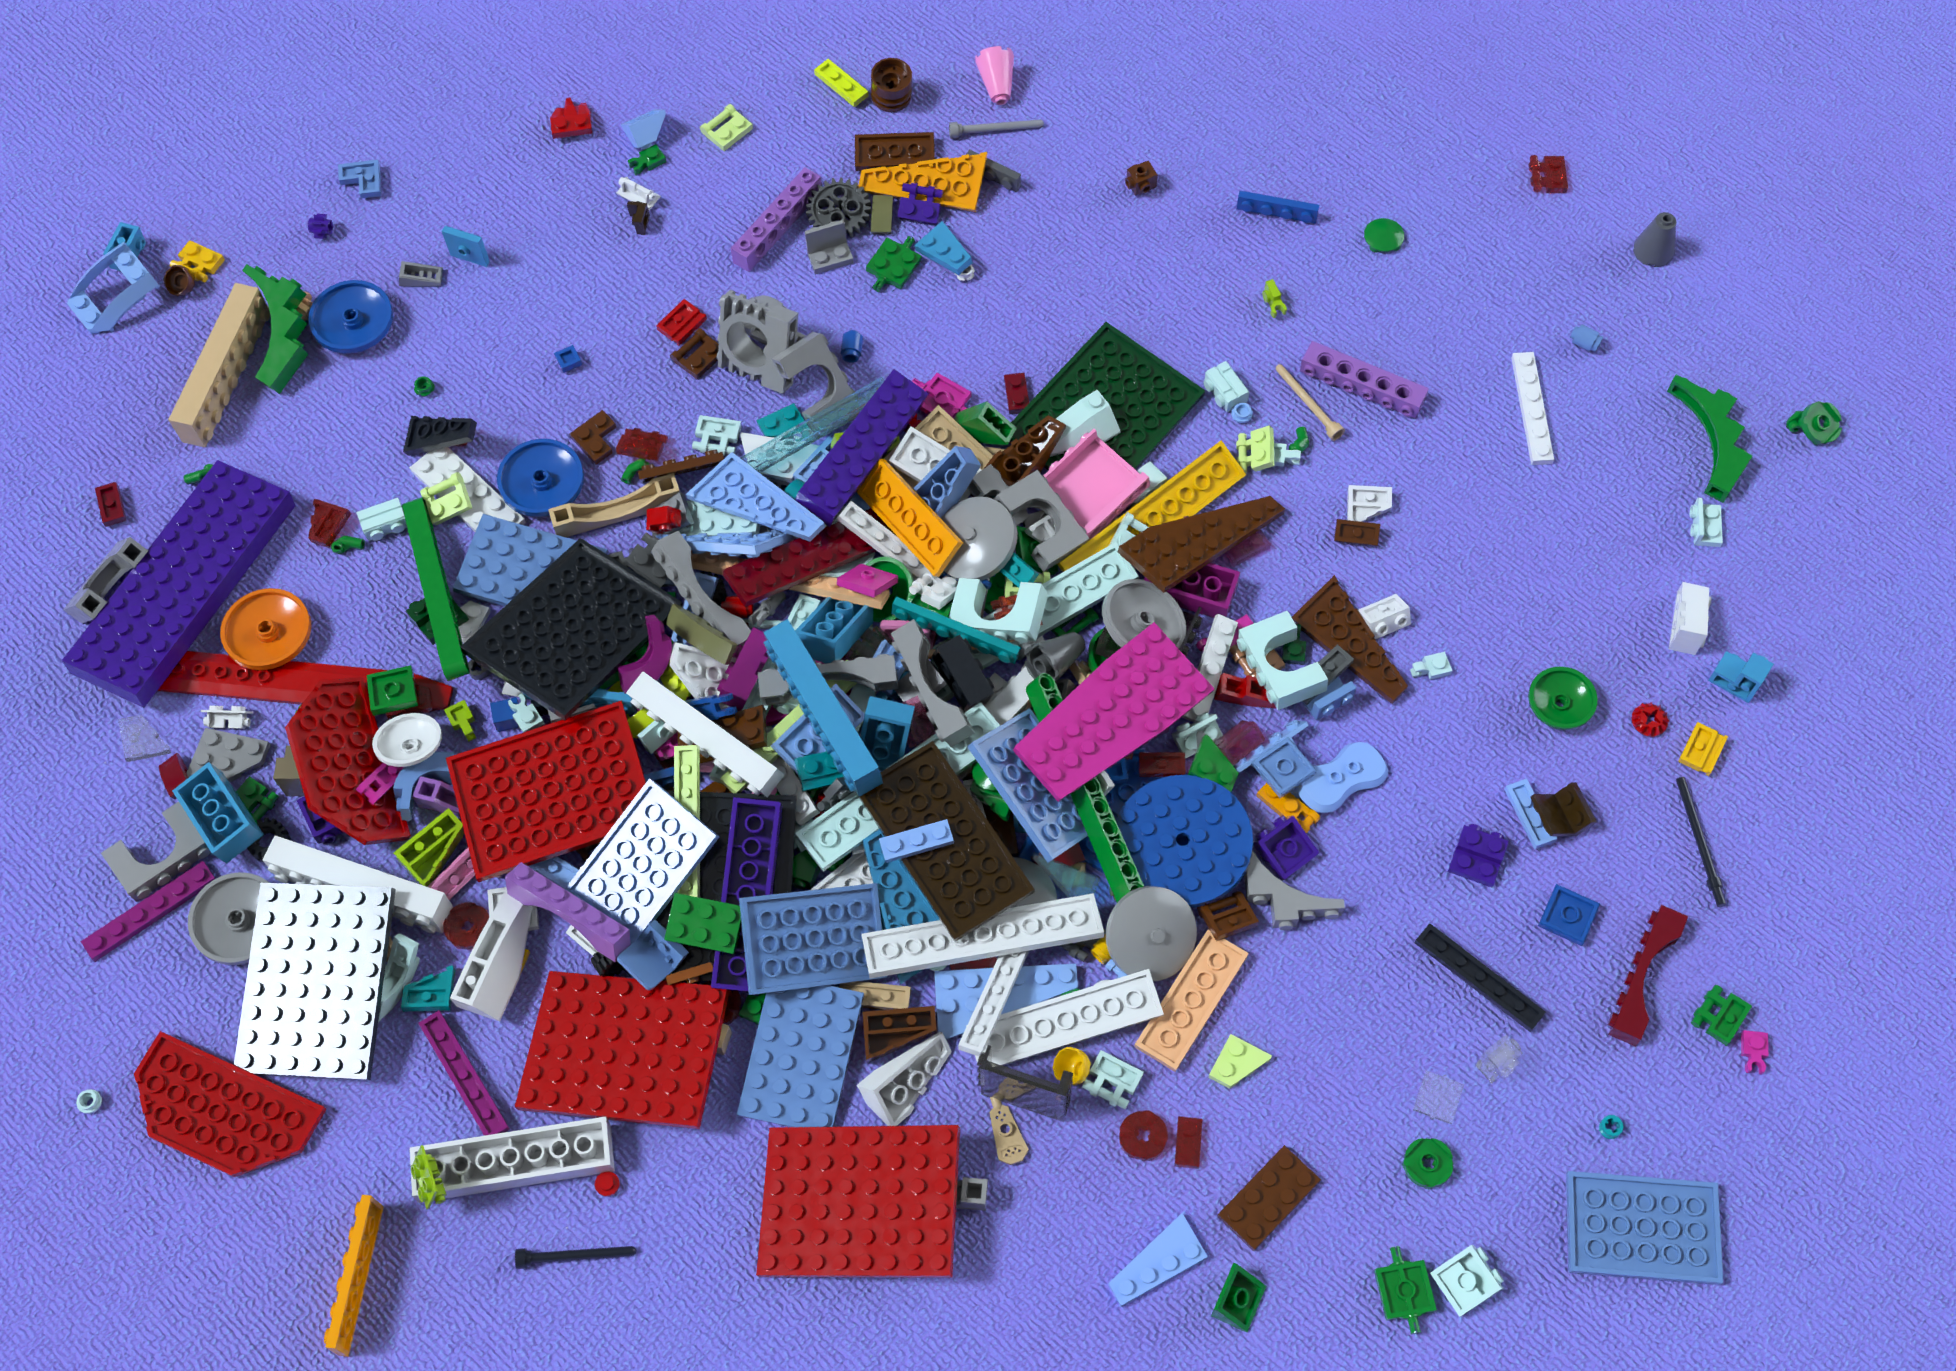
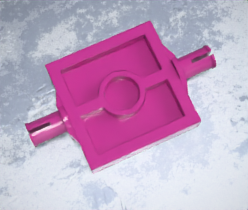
M936 373L925 384L916 378L912 380L913 383L929 393L924 404L919 409L927 415L938 405L953 419L958 412L968 409L965 407V404L972 397L971 391L943 375Z

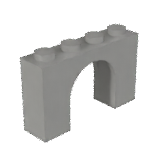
M811 332L773 357L772 361L781 377L787 379L792 378L811 365L817 364L823 368L828 379L827 391L820 401L802 412L811 431L820 433L860 405L857 401L858 396L847 383V375L837 365V357L834 353L830 352L826 337L823 334Z
M1038 470L1003 490L994 499L1007 508L1012 516L1025 508H1038L1045 511L1052 518L1055 524V535L1036 546L1031 554L1043 572L1064 560L1089 540L1086 530L1077 523L1073 513L1061 502L1060 496L1052 490L1047 479Z
M131 537L117 542L63 610L80 623L93 620L107 603L103 598L125 572L135 568L148 550Z
M179 802L162 812V815L176 836L175 847L165 860L151 865L139 863L122 840L101 852L128 895L136 902L146 898L153 890L167 884L172 877L188 870L193 863L207 857L211 853Z

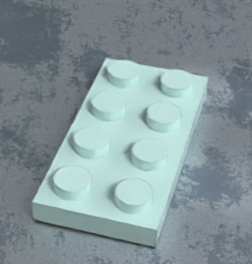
M690 500L687 503L694 524L679 530L680 534H686V536L707 533L708 537L717 536L718 533L752 532L755 535L760 532V524Z

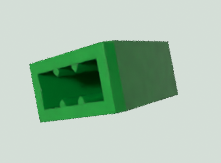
M987 401L958 412L954 418L979 443L1008 445L1017 429Z

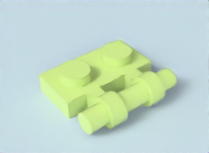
M1270 425L1251 431V439L1248 440L1245 433L1238 435L1236 449L1238 450L1239 457H1237L1236 461L1245 473H1247V467L1249 466L1255 472L1274 466V429ZM1251 449V455L1247 456V450Z

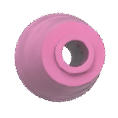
M1001 46L983 49L980 51V56H975V63L993 103L997 105L1006 104L1011 98L1014 65L1013 51L1008 47L1007 50H1002Z

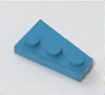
M943 221L914 245L917 252L957 275H960L973 263L971 256Z

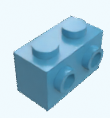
M120 222L103 255L122 242H125L134 255L138 257L146 244L140 228ZM115 263L109 266L111 269L121 271Z

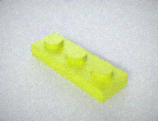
M827 59L814 69V74L853 107H856L869 97L868 91L830 59Z

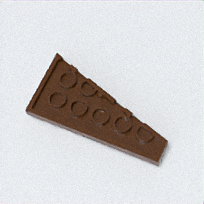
M1335 575L1291 617L1295 624H1301V631L1328 653L1337 644L1354 658L1353 663L1348 669L1391 704L1407 690L1408 685L1394 664L1390 663L1382 646H1379L1374 639V634L1359 611L1349 601L1347 593L1339 586Z

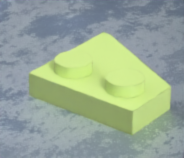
M1230 1034L1208 1078L1230 1089L1244 1077L1251 1075L1257 1068L1268 1063L1272 1055Z

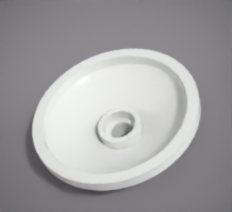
M420 713L399 715L384 723L377 730L373 738V750L376 757L387 765L395 767L416 765L428 759L438 749L442 740V732L437 721L428 715Z

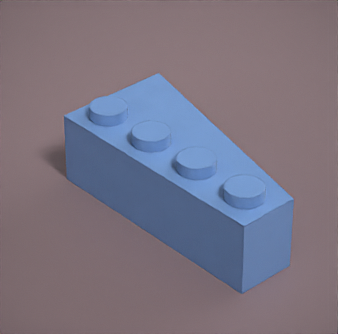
M955 446L913 490L942 518L952 506L959 502L981 467V464L970 448Z

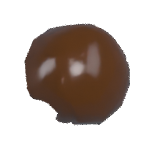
M172 265L166 271L163 278L165 288L170 294L175 296L187 295L193 290L195 285V276L192 271L182 265Z

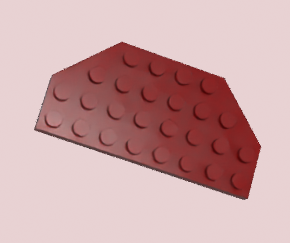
M363 677L320 680L285 727L308 809L363 845L408 840L411 837L407 821L402 820L400 811H397V800H395L393 787L374 805L368 801L369 798L364 793L360 794L356 790L383 763L376 757L373 750V738L378 730V726L370 709V700ZM373 784L370 785L375 792L378 790Z
M161 1031L134 1072L135 1081L139 1088L142 1111L147 1123L148 1136L232 1177L243 1175L302 1153L327 1110L322 1105Z

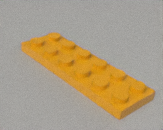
M879 459L857 493L932 575L939 577L963 542L885 459Z
M362 1194L361 1200L355 1206L356 1221L349 1231L350 1246L343 1256L342 1264L344 1271L342 1277H339L336 1286L338 1296L336 1302L331 1306L330 1317L332 1320L330 1328L326 1329L324 1335L325 1348L338 1356L349 1357L384 1206L371 1195Z

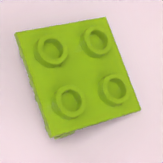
M421 1145L411 1165V1174L413 1179H417L419 1184V1199L425 1203L426 1210H428L433 1201L436 1204L445 1202L447 1194L442 1178H437L440 1176V1172L438 1171L436 1159L431 1154L426 1155L424 1146Z

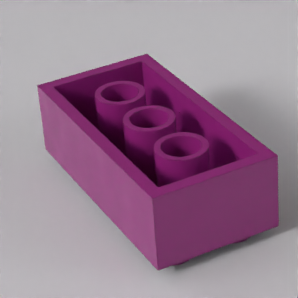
M1209 563L1166 592L1174 598L1181 608L1213 618L1217 614L1227 617L1238 586L1240 572Z

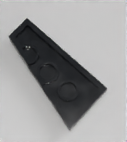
M411 416L403 452L411 456L472 442L477 422L471 418L446 419L445 417H438V419H432L430 416H423V418Z

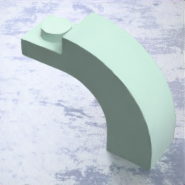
M400 933L393 939L389 960L385 968L379 1020L386 1016L403 996L404 986L411 983L420 960L416 956L419 943Z

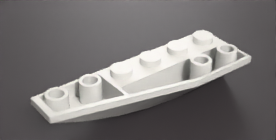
M507 890L482 930L450 997L456 1007L499 1022L520 978L533 909L532 905L525 906L508 895Z

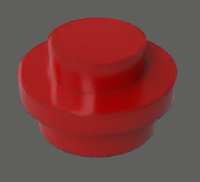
M610 1171L600 1173L595 1180L596 1191L606 1197L615 1194L620 1186L619 1178Z

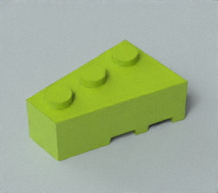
M448 808L394 852L396 859L418 884L427 887L437 878L465 835L462 822Z

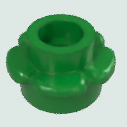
M425 376L417 378L414 383V391L417 395L428 396L435 389L432 380Z

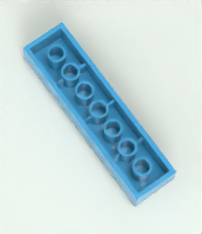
M787 619L763 632L766 641L763 643L769 658L773 663L775 662L783 681L786 680L794 699L797 698L804 716L809 718L815 734L820 736L824 749L828 755L831 754L838 772H842L851 792L855 790L860 797L883 784L878 765L789 620Z

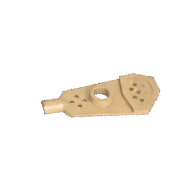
M998 1094L990 1097L993 1108L989 1113L998 1160L1009 1165L1022 1162L1029 1149L1008 1106L1002 1105ZM1003 1125L1010 1127L1008 1133L1001 1132L1000 1129Z

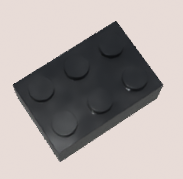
M958 635L936 647L931 657L965 713L979 702L982 704L987 703L993 696L995 688L990 678H985L982 673L983 666L979 659H974L971 654L972 648L968 640Z

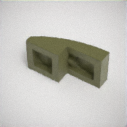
M873 195L871 234H891L893 196Z

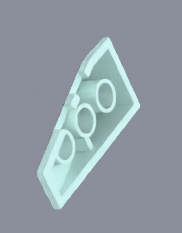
M1098 390L1082 398L1056 418L1066 424V428L1050 457L1063 454L1070 447H1075L1080 442L1081 437L1087 432L1090 433L1093 429L1097 431V436L1103 442H1107L1120 434V429L1112 409Z

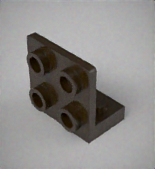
M1571 782L1555 794H1533L1530 796L1533 807L1539 814L1545 831L1550 836H1578L1597 823L1577 782Z

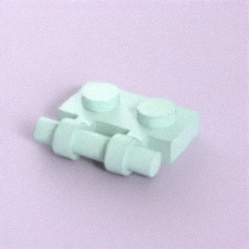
M700 415L695 436L702 438L701 442L693 441L692 449L700 450V453L717 449L718 453L723 452V456L729 455L731 452L735 454V447L728 446V443L738 442L742 426L741 421ZM710 439L720 441V445L709 443Z
M1100 1050L1090 1069V1074L1096 1076L1097 1079L1095 1083L1086 1079L1082 1088L1090 1091V1095L1094 1097L1098 1095L1109 1101V1104L1114 1107L1119 1106L1126 1109L1129 1100L1121 1096L1124 1091L1131 1095L1134 1094L1144 1072ZM1104 1081L1117 1087L1114 1093L1102 1087Z

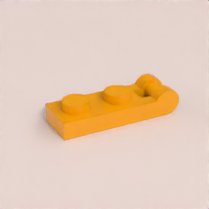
M1267 783L1256 794V797L1279 816L1284 815L1286 818L1294 815L1306 834L1310 830V826L1316 824L1321 819L1316 811L1308 808L1290 792L1279 798ZM1301 814L1305 817L1303 821L1298 819Z

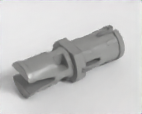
M782 591L763 600L760 603L761 606L749 617L751 624L754 625L757 622V627H760L766 618L772 616L775 613L774 610L786 599L785 593Z

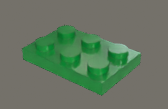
M674 893L664 940L735 954L742 926L740 906Z

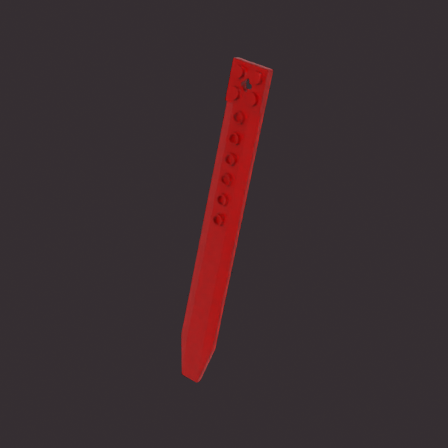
M187 651L157 691L302 705L320 680L363 677L369 697L367 675L387 670L290 661L273 669L254 670L239 665L226 654ZM414 673L418 706L388 713L408 714L446 709L450 706L453 687Z

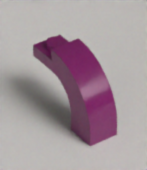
M655 615L645 616L649 645L644 656L634 663L618 667L620 687L625 694H627L626 692L642 672H645L654 680L659 679L670 661L672 642L667 634H664L662 621H659Z

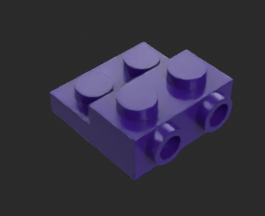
M305 796L297 800L313 838L318 844H329L336 839L335 836L343 833L342 830L309 810Z
M1284 815L1278 817L1272 822L1274 827L1269 831L1265 828L1255 835L1257 840L1253 842L1254 847L1263 860L1270 863L1281 880L1287 879L1319 854V851L1294 815L1286 818Z
M1476 824L1464 825L1448 872L1492 888L1509 841L1505 840L1504 835L1501 833L1491 832V834L1483 832L1482 828Z

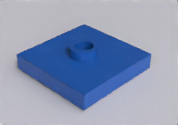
M1556 884L1538 926L1582 946L1600 903Z

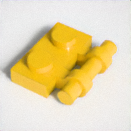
M189 240L178 254L182 261L172 260L170 267L172 265L185 266L192 271L195 281L206 282L208 275L205 273L214 274L225 259L223 255Z

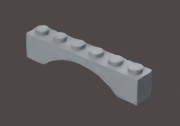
M679 531L658 540L651 551L654 559L661 564L666 571L667 577L674 582L680 595L691 606L693 613L709 622V626L724 633L723 636L737 644L735 653L739 644L744 646L751 632L742 618L722 609L703 591L692 569L691 547Z
M913 619L891 633L894 639L892 645L898 654L901 653L903 659L900 661L905 670L910 671L912 676L909 677V680L915 689H919L920 694H918V698L924 707H928L929 711L926 714L933 725L936 724L938 729L935 732L940 741H946L950 747H953L975 734L966 715L959 707L948 704L938 698L932 689L927 670L928 653L931 645L923 629Z
M880 654L875 658L857 657L852 661L834 660L828 664L815 663L825 681L845 680L856 682L876 692L899 689L894 655ZM769 668L765 669L764 672H758L759 693L763 706L786 703L793 697L786 680L783 681L777 669Z

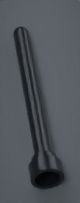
M634 1246L537 1253H532L531 1250L527 1251V1248L515 1250L516 1269H527V1266H532V1263L634 1256L636 1248Z

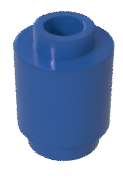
M850 330L842 336L841 355L842 359L846 362L854 363L861 357L863 336L858 331Z

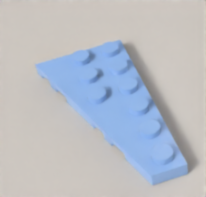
M1076 964L1022 966L1001 1014L1052 999L1064 992L1078 988ZM993 968L934 971L937 1031L943 1032L946 1040L964 1034L966 1025L970 1021Z

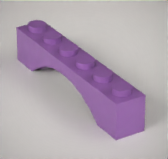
M420 776L412 796L418 807L441 813L449 808L455 816L460 817L453 786L442 781Z
M522 862L505 876L508 895L525 906L541 907L560 916L577 929L599 953L616 962L618 955L631 945L628 928Z

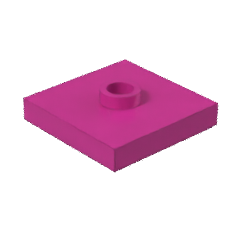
M859 564L837 578L838 586L873 598L898 583V575L864 564Z

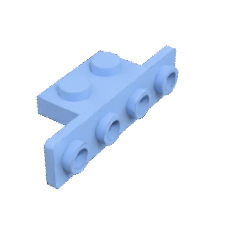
M1298 720L1289 722L1285 726V730L1270 735L1268 737L1269 741L1263 745L1258 744L1250 749L1251 753L1245 757L1240 756L1232 761L1234 768L1240 773L1249 767L1253 760L1287 737L1295 744L1292 737L1309 726L1308 723Z

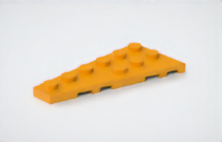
M982 152L977 155L969 156L968 154L956 158L947 157L926 160L915 164H899V166L886 168L885 166L864 169L861 171L858 186L859 188L864 187L865 193L893 196V198L901 199V197L909 198L910 193L902 191L903 183H918V186L923 187L934 186L936 189L943 190L942 198L935 197L934 203H939L943 207L976 212L988 154L987 152ZM917 194L916 200L927 201V195Z

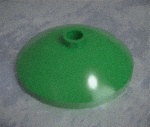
M891 557L875 558L865 565L898 575V583L890 587L893 589V592L889 595L882 610L873 608V621L881 623L882 620H897L898 618L891 614L892 604L896 597L908 600L911 596L909 587L914 582L913 576L908 567L897 559Z
M1551 667L1540 672L1532 681L1528 693L1529 704L1533 713L1543 723L1556 729L1570 730L1583 726L1592 718L1597 708V693L1592 682L1581 672L1569 667ZM1556 703H1561L1563 707L1558 706Z

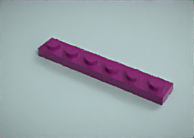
M202 861L80 942L91 959L96 962L196 896L207 884L216 878L207 864Z
M438 1010L420 1021L418 1024L483 1135L505 1133L510 1130L442 1013Z

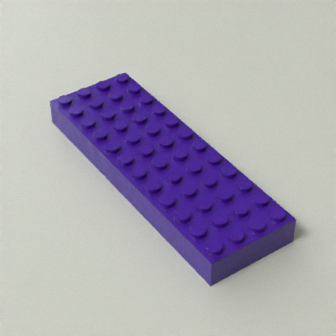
M217 460L152 543L148 552L136 567L131 570L105 606L62 659L70 674L145 708L296 505L290 492Z

